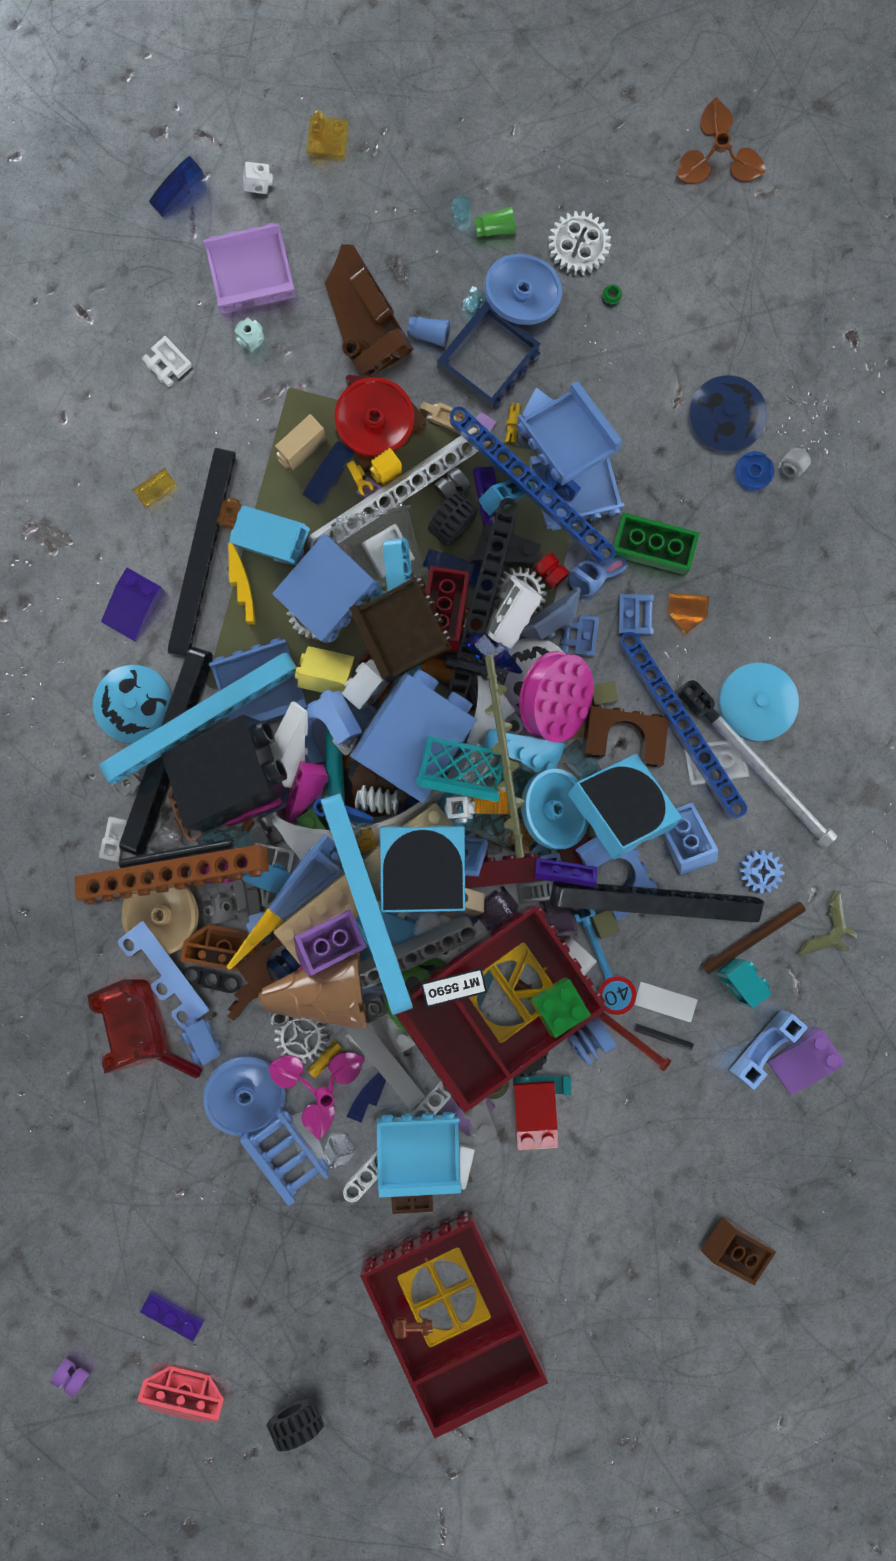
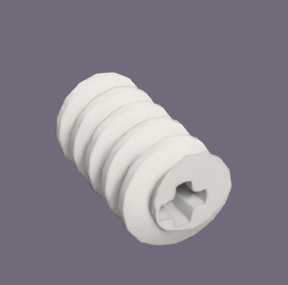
M363 785L361 790L357 791L355 809L359 810L362 805L363 811H367L370 807L371 812H375L378 808L379 813H383L386 809L387 814H391L394 810L396 815L399 805L398 791L395 790L393 795H390V790L387 788L385 794H383L381 787H379L377 792H374L373 786L370 787L369 791H366V785Z

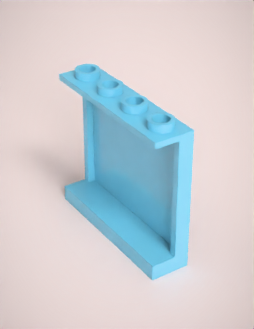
M443 1112L442 1115L423 1113L422 1116L402 1114L401 1117L382 1115L381 1118H376L379 1197L461 1193L458 1128L460 1119L457 1114L454 1115V1112Z

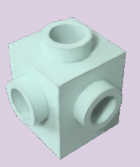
M248 317L244 321L241 320L234 330L237 343L252 352L265 339L262 332L263 327L256 320L252 321Z

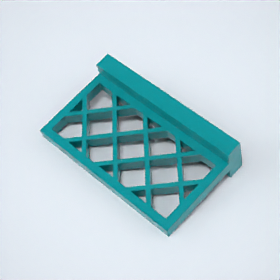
M428 736L419 776H416L415 784L423 788L498 802L500 794L498 793L497 785L500 784L503 773L501 756L499 763L492 768L487 759L494 754L500 755L492 752V749ZM432 742L440 743L443 748L435 756L430 751ZM456 746L460 748L463 754L453 760L448 751ZM476 750L479 751L482 758L473 764L468 755ZM446 753L451 762L441 768L436 759ZM465 757L470 766L461 772L456 763ZM434 761L439 770L432 775L425 774L427 765ZM485 761L490 770L480 776L475 767ZM454 766L458 774L452 779L447 778L444 771ZM473 769L478 778L470 783L466 781L463 775ZM491 773L495 778L493 787L486 786L483 781Z

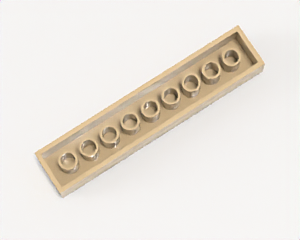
M432 801L403 826L430 827L453 825V823L437 803ZM380 844L363 857L377 902L380 900ZM345 872L274 929V934L299 964L294 936L349 909L355 920L359 917Z

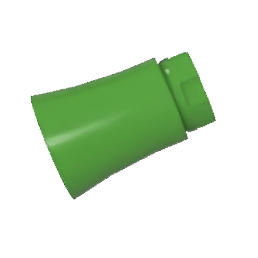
M512 206L474 217L477 237L516 234Z

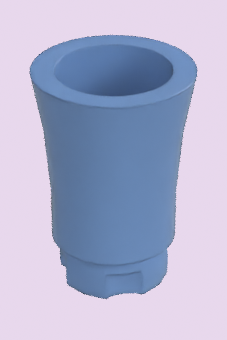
M410 317L407 329L408 336L428 341L444 348L446 347L450 333V320Z

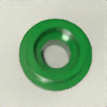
M608 285L603 290L602 296L606 303L613 305L621 300L622 291L617 285ZM613 293L615 294V297L612 298L609 296V294Z

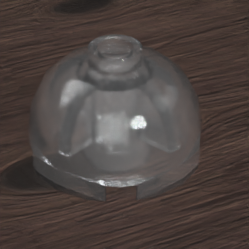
M170 815L161 824L160 829L153 834L147 843V847L154 853L182 848L185 843L182 841L184 832L181 824L175 817Z

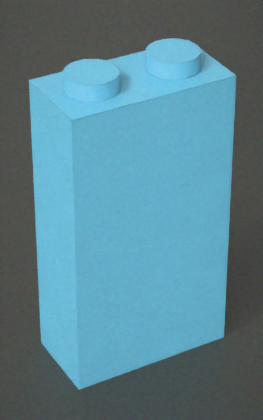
M242 505L237 514L234 529L231 531L229 543H233L238 548L296 566L310 528L301 522Z

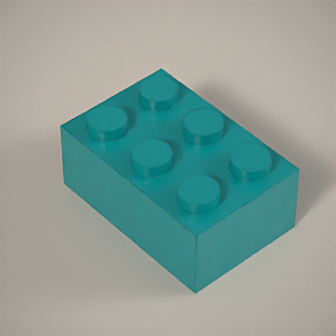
M734 958L715 972L736 1000L746 1007L754 1009L772 994L769 990L770 984L764 977L760 978L757 975L758 969L751 961L748 962L747 960Z

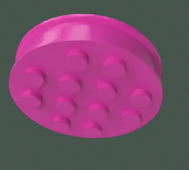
M551 651L542 655L531 666L524 679L519 700L522 723L531 735L545 738L551 742H563L571 738L581 728L587 718L593 699V677L585 660L579 656L566 654L561 651Z

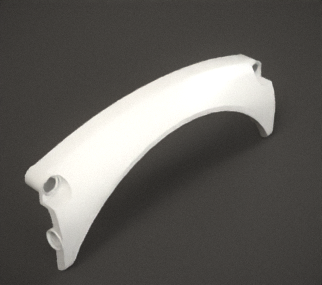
M477 676L478 699L475 713L477 721L471 729L466 744H471L474 741L483 746L489 729L496 730V724L493 716L485 714V709L492 705L489 680L484 681L482 677ZM503 693L500 696L503 721L507 723L517 722L519 730L516 732L509 730L508 732L520 734L523 723ZM494 754V759L491 763L492 768L500 759V756ZM454 766L448 773L447 778H453ZM433 790L424 803L419 802L405 812L388 820L370 826L354 828L353 831L359 849L377 847L380 844L379 826H403L432 801L438 804L445 792ZM276 816L271 819L285 842L300 860L303 859L309 849L312 850L324 834L334 841L331 830L312 829L294 825Z

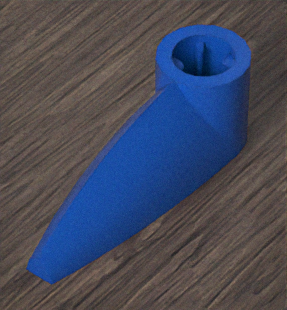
M319 798L313 805L314 812L326 818L325 812L321 810V799L324 798ZM345 805L350 822H373L374 817Z

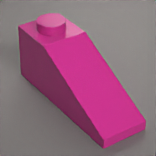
M299 763L283 811L287 822L293 823L322 793L324 785L328 782V774L322 764Z

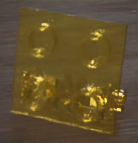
M316 110L313 115H310L306 153L344 157L348 119L325 117L323 111Z

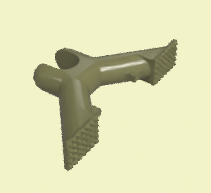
M835 891L829 904H827L831 909L828 915L833 920L834 927L829 935L823 937L816 935L813 940H806L798 953L799 956L831 946L843 952L850 950L849 947L841 942L840 938L842 934L846 933L856 939L857 934L845 924L841 891Z

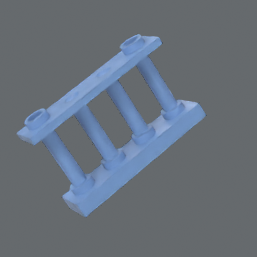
M280 1107L277 1110L279 1119L257 1135L251 1136L247 1131L241 1136L240 1143L286 1204L290 1206L295 1202L296 1190L319 1173H321L324 1179L328 1178L329 1166L323 1158L321 1160L318 1158L292 1123L293 1118L287 1110L284 1112ZM285 1125L291 1135L268 1152H263L259 1147L260 1142ZM297 1141L303 1151L280 1168H275L271 1163L272 1158ZM309 1157L315 1167L292 1184H287L283 1179L284 1174Z

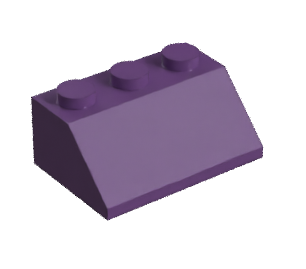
M350 909L294 936L296 955L304 973L313 975L367 948Z

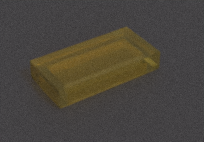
M163 468L134 488L133 491L144 507H146L177 486L168 471Z

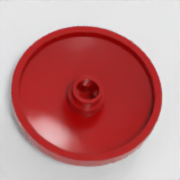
M369 377L352 383L342 392L335 407V425L339 437L349 449L363 456L378 457L381 453H385V450L388 451V448H391L393 452L399 450L407 442L413 430L414 409L409 396L399 385L385 378Z

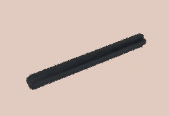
M227 839L120 859L119 866L120 868L229 850L233 849L232 840Z

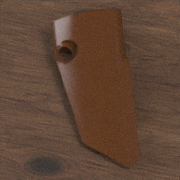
M341 244L334 266L325 281V286L344 341L342 345L343 353L349 356L359 375L367 378L401 361L414 348L395 319L391 305L355 246ZM356 344V351L352 353V347Z

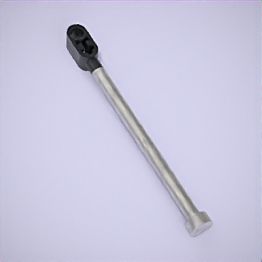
M694 680L686 682L679 688V698L695 715L705 716L817 837L815 842L822 849L829 846L837 838V835L831 828L826 830L719 715L714 709V699ZM686 687L692 689L693 695L687 693Z

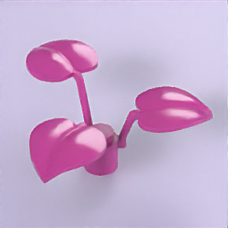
M342 1052L335 1055L328 1064L329 1071L333 1073L330 1076L329 1088L319 1087L316 1090L304 1078L299 1076L303 1072L304 1067L301 1060L292 1055L281 1057L272 1062L269 1066V1074L279 1087L292 1088L298 1079L314 1094L317 1105H308L302 1113L301 1120L304 1127L320 1140L330 1128L335 1115L332 1106L334 1103L332 1095L334 1091L333 1079L335 1078L339 1084L353 1082L358 1077L365 1058L354 1052Z

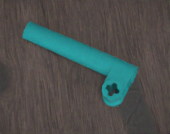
M325 729L326 773L328 774L327 797L341 793L345 805L343 754L332 742L333 737L330 731ZM351 822L352 828L363 827L366 824Z

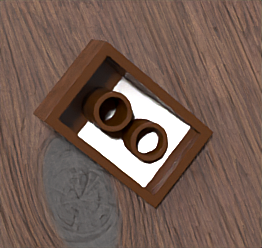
M722 1217L701 1249V1252L713 1264L754 1286L776 1254L773 1248Z

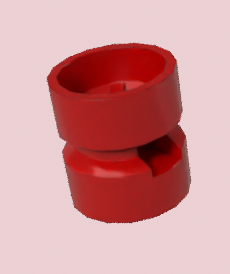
M553 552L547 554L533 568L539 577L545 578L544 582L551 590L563 582L570 573L564 565L558 564L559 559Z

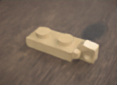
M423 401L420 406L421 414L427 416V419L432 423L458 433L450 424L452 407L440 402L431 405ZM456 414L453 417L457 422L464 420L461 414Z

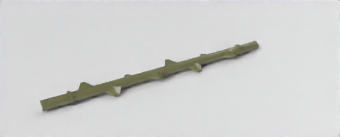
M493 654L485 655L492 705L485 709V714L495 718L498 743L491 749L492 752L500 754L504 780L497 785V790L507 794L510 818L503 825L505 828L512 830L516 857L522 858L525 856L522 843L523 834H521L517 809L524 803V799L515 797L512 772L519 767V763L509 760L506 733L512 728V724L503 721L500 696L507 691V687L497 683L498 674H496Z

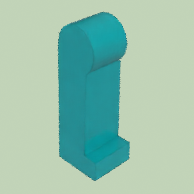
M535 1074L534 1076L529 1075L527 1078H524V1076H520V1078L514 1077L513 1091L514 1083L554 1081L555 1094L571 1096L570 1074Z

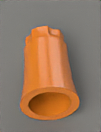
M434 657L421 664L423 672L447 685L450 684L453 669L445 667L447 658Z

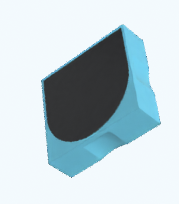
M637 754L576 782L568 793L580 813L591 824L598 839L613 860L635 849L642 842L652 840L668 832L682 819V816Z
M463 825L430 827L379 826L381 912L465 911V827Z

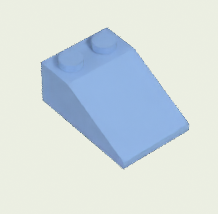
M693 802L676 808L682 819L673 829L664 833L663 837L680 875L717 862L719 850Z

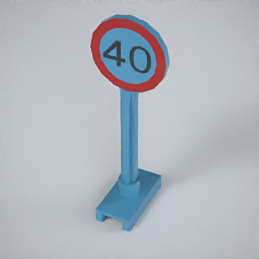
M568 908L571 917L577 923L580 922L581 927H584L605 977L597 990L605 1000L603 1004L607 1009L604 1011L612 1015L625 1014L635 1004L636 989L626 977L612 974L592 927L591 917L596 915L595 911L592 909H578L579 911H575L573 908Z

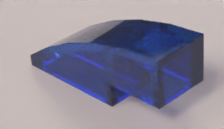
M190 155L168 175L149 200V203L161 217L191 193L190 189L204 178L202 169Z
M337 441L314 473L303 495L317 505L323 504L332 487L336 486L354 452Z
M473 632L463 643L471 653L484 663H486L485 655L493 654L495 667H507L509 673L521 674L523 672L503 644L490 641L484 633Z
M379 1071L359 1091L347 1114L348 1118L362 1123L368 1104L377 1106L386 1082Z

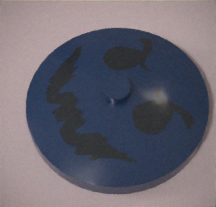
M732 375L718 376L705 382L694 394L689 406V424L696 439L708 449L719 453H736L747 449L759 438L766 425L767 407L761 392L748 380Z

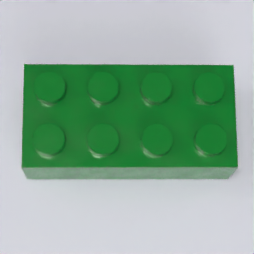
M623 512L613 544L616 551L614 557L620 556L629 561L687 575L691 569L700 533Z

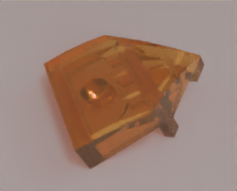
M670 592L668 613L687 634L701 621L706 619L710 596Z

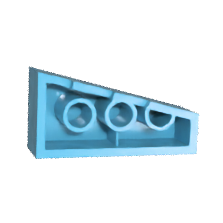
M489 729L482 746L491 749L498 743L497 731L495 729ZM506 733L509 760L519 763L520 768L532 774L548 769H556L566 743L551 742L544 738L523 734Z

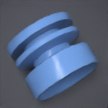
M598 1016L585 1024L583 1029H578L577 1033H573L568 1037L569 1043L578 1057L585 1061L588 1066L592 1064L588 1054L592 1053L596 1060L599 1059L596 1051L597 1048H600L607 1054L617 1047Z

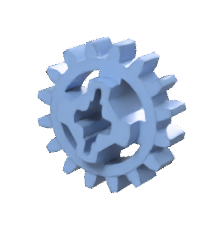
M761 850L759 855L757 851H754L753 857L747 855L748 861L741 862L745 867L739 870V872L744 873V876L740 879L747 881L744 885L745 887L752 886V892H755L758 888L759 893L763 894L764 889L767 893H770L771 887L774 889L778 888L776 882L783 881L779 878L780 875L784 874L783 871H780L783 864L777 863L779 857L772 858V852L766 855L765 850ZM757 860V864L751 868V864ZM768 861L773 865L774 869L768 865ZM758 870H765L766 873L760 874L758 873ZM750 875L756 879V883L751 879ZM771 876H774L773 879L768 884H766L767 880Z

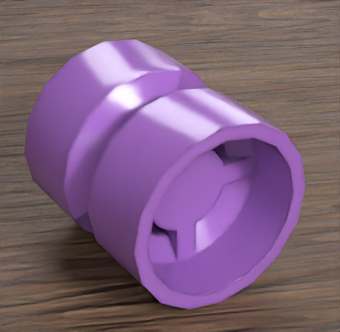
M65 1358L50 1383L57 1388L64 1387V1392L74 1398L86 1381L89 1373L82 1368L76 1369L75 1364Z

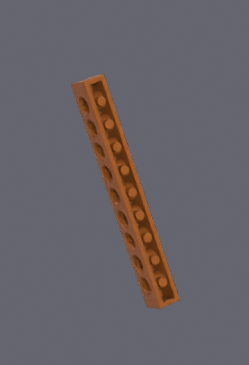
M258 844L74 876L76 900L83 901L85 905L96 904L97 900H102V902L114 901V897L128 899L132 898V894L146 896L150 895V891L163 893L168 892L169 888L174 887L176 890L186 889L187 885L192 884L198 887L205 886L206 882L210 881L212 883H223L224 879L231 878V880H241L245 875L259 877L262 876L263 872H269L267 847ZM247 859V865L243 867V862ZM228 862V869L225 871L224 867ZM209 866L210 870L206 874V868ZM191 869V874H190V876L188 877V876H187L188 870ZM172 872V878L169 880V875Z

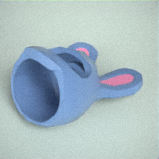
M606 549L600 551L601 556L604 555ZM587 553L586 560L577 563L570 569L568 582L573 590L579 586L581 596H591L602 586L605 579L622 573L627 567V561L619 556L603 566Z

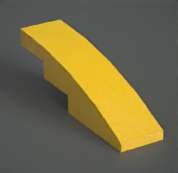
M228 543L229 583L232 587L237 586V602L240 606H245L247 624L256 625L255 604L245 567L233 543Z

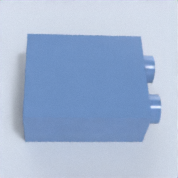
M418 669L413 677L409 674L401 675L357 746L353 749L350 757L424 803L432 789L419 787L415 784L416 776H419L427 737L431 736L463 743L477 719L468 714L473 704L455 692H452L448 699H445L434 691L439 682ZM432 742L430 751L435 756L443 748L440 743ZM455 746L448 751L452 758L459 747ZM446 753L436 759L441 768L450 763ZM434 761L427 765L425 774L432 775L439 770Z

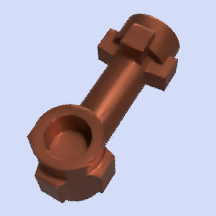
M404 1317L394 1319L393 1333H395V1338H406L407 1332L423 1331V1336L433 1333L432 1320H428V1318H423L422 1323H407V1318Z

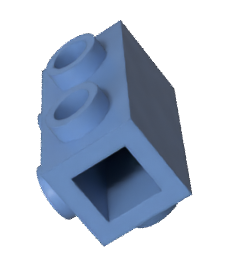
M193 1018L185 1023L186 1027L181 1029L183 1032L181 1037L185 1045L189 1044L192 1050L190 1056L195 1064L198 1062L199 1065L203 1066L221 1056L219 1053L221 1050L220 1045L216 1039H212L210 1035L212 1029L207 1021L204 1022L203 1019L197 1020Z

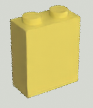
M308 646L306 653L301 655V667L296 669L297 687L321 693L331 690V692L340 690L342 693L345 690V683L351 678L355 656Z

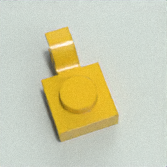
M354 461L347 463L361 496H365L363 492L364 487H369L373 492V485L362 478L365 473L360 464L356 466Z

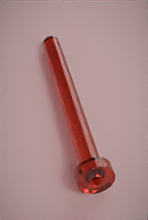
M605 1012L597 1015L599 1019L659 1064L661 1071L664 1072L672 1061L668 1057L664 1059Z

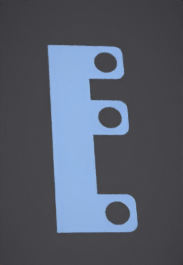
M143 921L118 940L119 946L127 956H132L142 949L161 974V977L151 984L152 990L160 1000L163 1001L175 993L182 1002L179 1007L172 1011V1017L181 1028L186 1027V1025L178 1020L177 1013L179 1011H184L188 1015V1021L193 1018L198 1019L209 1011L208 1007ZM125 939L133 941L134 949L132 951L124 948L123 942ZM162 983L167 987L166 995H160L157 992V984Z

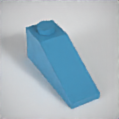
M507 480L492 485L478 501L482 505L483 510L491 516L497 513L499 504L504 498H512L515 502H518L527 497V495L514 483ZM528 482L527 487L530 490H535L532 483ZM511 504L505 505L503 510L510 507Z

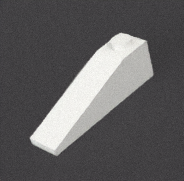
M291 702L275 734V742L270 744L274 758H279L285 766L287 779L282 781L284 787L289 788L292 787L299 763L305 762V755H308V748L305 747V736L308 735V711L296 702Z

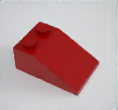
M554 1081L514 1083L517 1149L558 1148Z

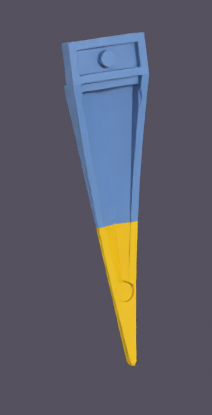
M324 834L312 850H308L227 965L228 970L232 969L259 942L297 909L343 875L344 869L335 842L330 837Z

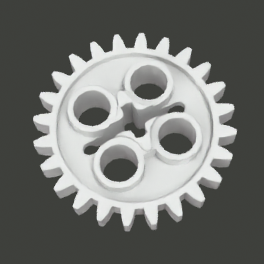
M575 211L573 217L567 213L566 220L560 217V223H554V229L550 230L551 236L548 238L550 243L548 250H552L550 257H555L554 264L560 262V269L567 267L566 273L573 269L574 275L577 274L578 270L581 271L582 275H584L586 269L589 273H592L593 267L598 270L599 263L604 264V257H608L609 251L607 250H610L611 244H609L611 236H607L609 229H603L605 223L598 224L599 217L593 220L592 213L586 217L585 211L582 212L581 216H578L577 211ZM586 228L587 230L583 236V241L580 243L576 257L572 258V255L574 254L576 249V244H578L580 240L581 233L583 229ZM576 229L578 232L572 233L570 230ZM594 236L596 240H590L588 237ZM563 246H569L571 249L565 250ZM586 253L589 255V257L585 258L582 257L580 254Z

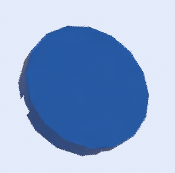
M748 452L739 459L735 466L736 480L747 490H762L769 485L774 477L775 469L773 462L762 452Z

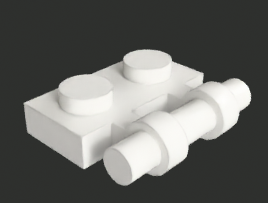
M166 336L151 348L155 354L152 358L148 354L142 357L149 371H153L158 376L157 379L168 388L174 383L170 379L172 374L179 379L192 367V363ZM161 361L167 366L164 370L158 366V363Z

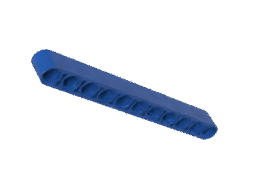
M460 406L451 410V426L601 564H607L614 558L616 552L614 546L473 415ZM456 414H461L464 420L457 422L453 417ZM470 428H476L479 431V433L477 435H471L469 434L468 430ZM485 441L492 442L493 447L491 449L484 448L483 443ZM499 455H505L507 456L508 461L502 463L498 460L497 457ZM514 468H519L522 470L523 474L521 476H515L512 473V470ZM535 482L537 489L530 490L527 487V483ZM548 495L551 497L552 502L544 503L541 497ZM560 508L564 509L566 511V516L559 517L556 513V510ZM578 522L581 525V530H573L571 523ZM586 536H593L596 540L595 544H588ZM607 549L610 552V557H602L600 551Z
M626 632L619 644L622 652L663 716L669 719L670 727L725 813L732 819L744 816L747 812L745 801L639 636L634 632ZM630 638L634 641V645L627 646L624 640ZM642 655L645 662H637L635 656ZM652 671L655 674V679H648L646 672ZM659 687L663 688L666 691V695L659 696L656 689ZM668 704H673L676 707L675 713L668 711ZM678 721H684L687 724V729H680ZM690 737L697 739L698 745L696 747L689 744ZM700 754L708 756V763L700 761ZM711 771L718 772V780H713L711 778ZM723 787L729 789V797H724L721 794ZM733 804L740 806V814H735L732 811Z

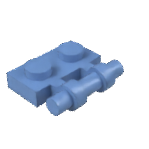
M579 615L578 622H573L571 626L563 630V637L560 639L561 650L568 654L569 647L571 646L575 647L574 655L594 657L599 617ZM571 629L577 630L576 640L570 639Z

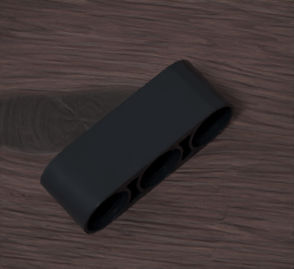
M193 965L185 968L182 973L190 985L216 991L234 993L242 986V979L239 975ZM191 969L197 972L196 980H191L188 976ZM209 974H214L217 977L215 985L208 982ZM229 978L236 980L237 986L235 989L228 987L227 981Z

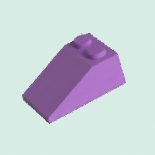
M817 1027L767 1061L790 1095L830 1075L845 1064L824 1031Z

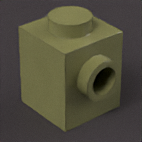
M615 681L593 685L592 705L617 703L618 695Z
M594 910L596 915L592 916L591 919L598 938L602 939L620 931L612 911Z

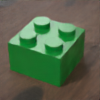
M567 978L559 980L529 999L548 1033L554 1038H557L591 1016L572 982Z

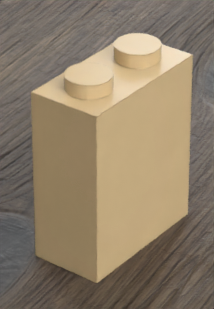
M309 414L275 445L279 463L285 469L289 467L293 472L327 441L324 428Z

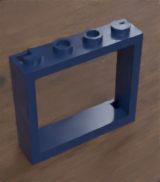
M485 301L439 357L437 368L492 410L495 405L499 406L506 391H511L517 383L515 380L519 375L522 377L527 372L528 364L531 361H536L539 357L541 343L515 323L499 316L490 307L489 303ZM487 318L530 350L492 398L449 365Z

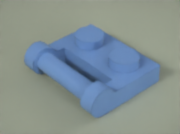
M619 595L618 634L634 632L637 635H654V628H652V602H654V595ZM639 602H644V628H639Z

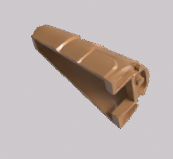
M360 951L313 975L306 974L302 970L279 979L262 988V993L258 994L259 1004L263 1005L267 1012L296 1019L305 1018L356 1029L368 1028L366 1008L362 995Z

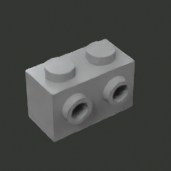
M485 1099L464 1113L465 1118H470L472 1124L469 1127L473 1139L477 1138L478 1143L498 1137Z

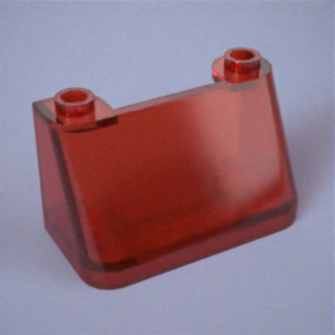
M123 979L87 995L90 1010L95 1014H102L111 1051L102 1057L104 1074L117 1072L165 1056L166 1046L153 991L148 981L144 979Z

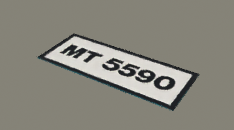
M482 968L421 983L426 1008L487 993Z

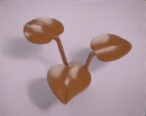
M715 97L707 105L700 122L701 129L706 135L715 133L713 147L705 158L702 152L698 150H690L682 156L679 162L677 177L683 182L699 183L704 181L711 172V166L706 161L709 160L715 151L719 153L726 150L729 151L731 158L734 160L731 165V172L739 181H750L766 172L763 160L753 149L741 148L737 156L734 155L732 145H729L731 137L727 132L732 126L733 116L718 97Z

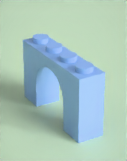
M331 690L325 691L320 695L321 698L319 700H315L307 705L308 735L305 736V747L308 748V755H305L306 763L321 764L324 762L312 736L313 724L317 718L325 723L336 745L349 743L363 733L340 690L331 692Z
M780 1010L729 1071L745 1085L755 1090L768 1075L763 1071V1066L771 1054L786 1041L795 1043L808 1027L794 1014Z

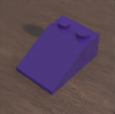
M126 567L115 586L101 622L131 640L136 641L165 593L164 589Z

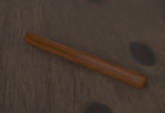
M797 902L704 963L702 965L704 971L707 974L713 973L806 911L805 906L801 902Z

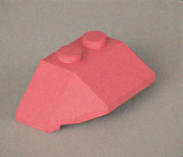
M169 1366L143 1380L137 1402L156 1412L196 1422H218L224 1398L210 1375Z

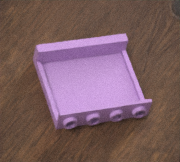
M268 223L258 228L250 227L240 232L231 231L226 235H214L203 240L221 314L296 297L279 223Z

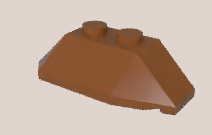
M207 924L184 940L180 961L227 969V965L249 933L248 931ZM254 948L248 953L249 956L256 952ZM237 963V964H236L232 969H230V970L239 971V970L236 968V966H237L239 963Z

